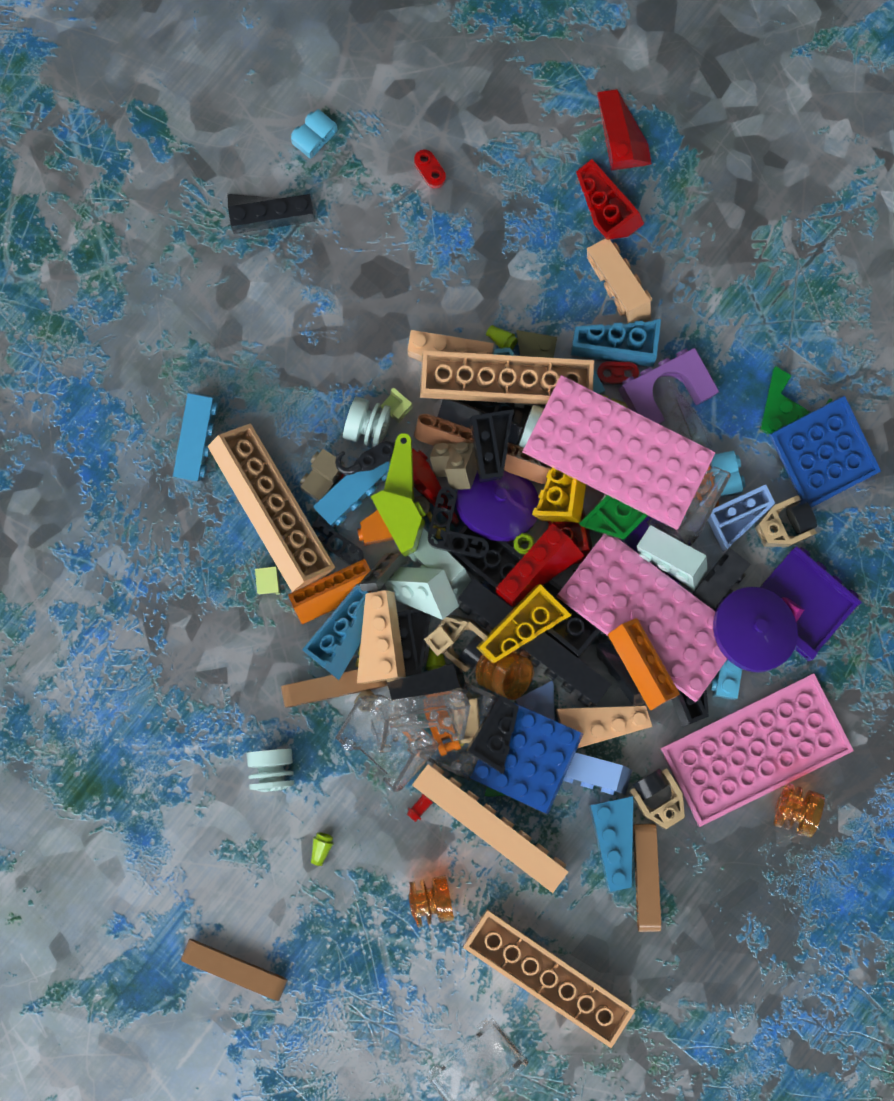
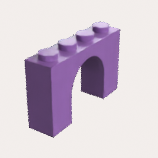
M686 348L676 354L677 357L672 360L669 358L662 360L658 363L659 367L653 370L651 367L640 372L641 376L636 379L632 376L622 382L623 386L618 390L628 409L660 425L665 419L653 398L652 392L653 385L657 379L661 377H674L681 381L696 406L714 397L719 391L695 348L690 351Z

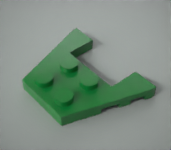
M777 366L772 370L771 382L760 426V431L767 435L811 412L781 394L792 375ZM829 398L828 401L826 402V404H828V403H830V402H832V401H834V400H832L831 398Z

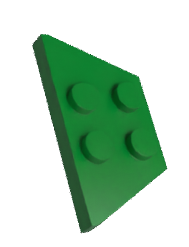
M607 495L579 525L625 540L648 515Z

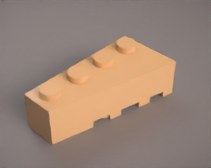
M411 330L407 351L409 357L422 362L423 350L493 354L494 343Z
M384 590L367 593L365 595L357 683L367 684L405 678L406 673L395 592Z
M646 706L556 709L559 723L583 733L578 748L652 727Z

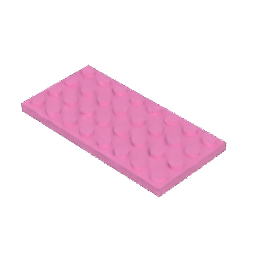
M562 375L522 451L676 530L679 528L716 453Z
M603 534L556 596L607 636L621 624L637 618L676 688L694 702L698 701L727 660L720 651L714 637L713 620L715 611L653 564L640 557L636 551L616 537Z
M811 674L660 748L699 827L854 751L815 674Z

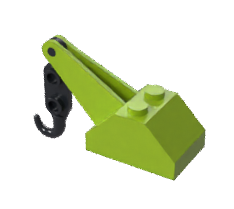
M406 433L398 435L395 442L384 441L362 453L350 467H344L341 463L345 452L339 453L335 464L338 471L344 475L372 471L391 460L384 490L370 497L401 554L406 557L416 552L425 525L423 517L426 514L419 502L414 503L411 437Z

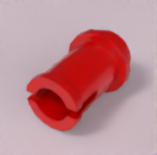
M422 794L411 808L408 807L409 811L406 814L415 822L418 819L421 820L420 817L433 802Z

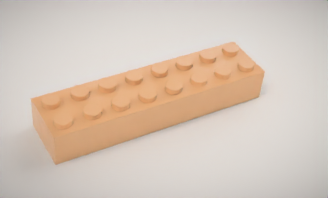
M423 350L420 398L546 405L561 375L593 391L594 360Z
M250 423L219 434L208 445V448L291 591L298 590L328 575L335 569L333 562L252 424Z
M427 764L412 786L553 893L567 875L568 871L565 869L567 865L557 857L551 859L547 856L549 851L542 845L537 844L534 846L529 841L532 838L522 830L518 833L513 830L514 824L508 819L502 817L500 820L496 817L495 813L497 811L487 803L484 807L477 802L479 797L470 790L467 793L461 790L462 784L453 777L449 780L442 775L444 770L436 764H433L432 767Z
M486 909L463 945L464 949L610 1048L613 1047L635 1012L633 1007L488 909Z

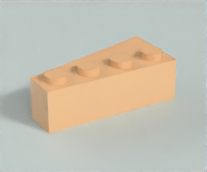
M605 238L588 247L587 259L600 282L605 280L604 287L610 298L614 297L620 316L625 315L627 324L634 323L635 321H650L652 297L648 290H643L641 287V280L638 275H633L628 260L621 257L618 245Z

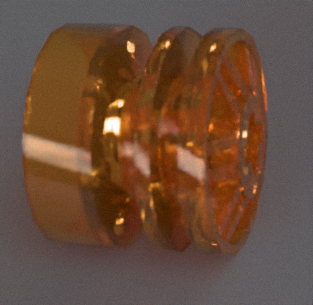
M513 652L495 663H491L482 654L475 670L476 680L482 687L502 695L508 700H515L521 697L529 687L533 676V666L529 659Z
M786 783L776 802L774 826L781 828L784 824V829L789 831L794 823H796L795 831L797 834L812 838L822 816L825 801L824 794L808 790L804 798H802V787L797 786L794 790L793 784Z
M446 875L433 877L431 881L432 888L428 889L425 881L420 880L421 890L418 891L415 881L409 882L408 897L410 909L417 927H423L422 916H426L428 925H432L433 914L437 915L440 923L454 921Z

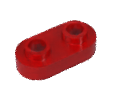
M426 149L418 151L414 157L415 167L429 187H442L446 181L444 169L431 151ZM427 157L428 160L426 162L421 161V158ZM434 173L439 174V177L433 178L432 175Z
M604 362L598 367L597 376L604 384H622L624 380L630 378L626 377L624 372H631L634 379L639 376V369L632 362ZM609 371L611 376L606 377L603 372Z

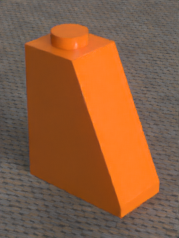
M378 510L360 522L361 528L357 529L359 541L364 540L365 546L394 540Z

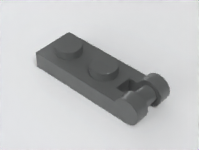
M401 552L396 553V555L386 553L359 583L361 590L372 592L381 590L385 582L394 575L398 567L407 563L408 556L405 557Z

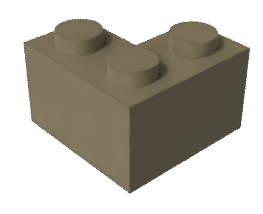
M473 443L434 444L430 460L435 476L447 477L450 488L471 489L478 470Z
M322 449L320 453L317 451L310 461L312 463V471L310 474L306 473L300 481V484H302L301 490L317 501H320L339 482L342 473L336 468V457L325 449Z

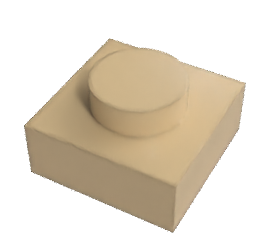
M442 625L424 639L437 656L455 642Z

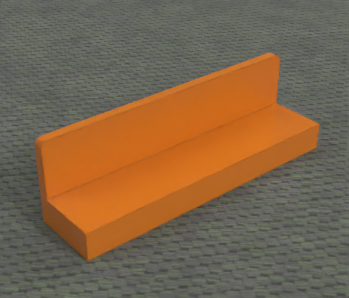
M637 618L621 624L608 634L649 710H653L680 695Z

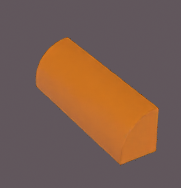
M366 559L288 594L301 624L336 609L356 584L359 585L371 571Z

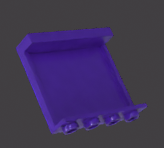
M796 546L763 582L760 588L767 589L780 598H789L804 609L796 622L798 637L794 650L809 662L816 657L817 652L862 602L859 600V595L851 589L847 590L837 576H831L826 572L827 568L822 563L812 560L810 553L806 549Z

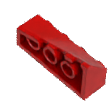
M552 523L496 587V594L513 607L522 601L536 585L546 584L573 563L582 559L584 555L570 537Z

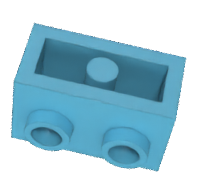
M728 659L718 671L716 677L713 678L711 690L714 697L735 700L738 699L742 669L732 664Z

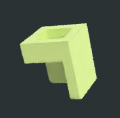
M395 388L391 389L390 396L381 405V409L385 405L391 407L390 416L398 423L413 408L412 403Z
M278 568L255 569L257 593L259 595L269 593L280 594Z

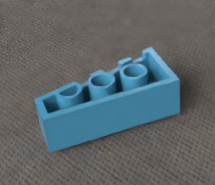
M661 319L651 322L635 321L628 324L614 323V325L603 326V324L577 326L573 334L571 356L613 362H632L635 365L653 367L657 358Z
M196 392L187 394L173 477L197 482L201 481L202 477L205 478L207 472V465H205L206 457H209L210 454L208 445L214 433V422L220 397Z
M387 462L372 471L346 475L313 507L331 526L335 524L339 526L347 519L345 515L351 510L355 511L359 508L363 499L367 496L370 497L381 483L386 482L390 463Z
M356 584L302 649L338 680L361 643L365 595L369 592L362 591L358 584Z
M633 796L589 805L608 891L613 892L631 888Z

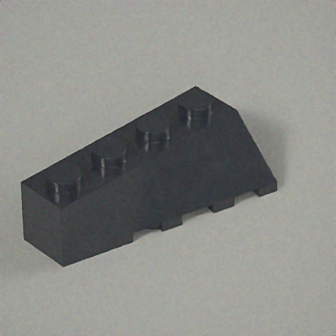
M227 194L229 218L233 234L315 222L310 194L286 198Z
M443 399L437 417L471 429L470 418L473 415L514 409L508 442L517 445L532 407L524 405V408L515 407V403L502 404L498 402Z

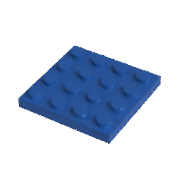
M841 396L768 434L801 500L805 499L811 508L881 472L845 396Z
M516 704L519 708L514 731L510 739V749L506 757L504 774L499 773L478 759L470 778L549 814L583 733Z

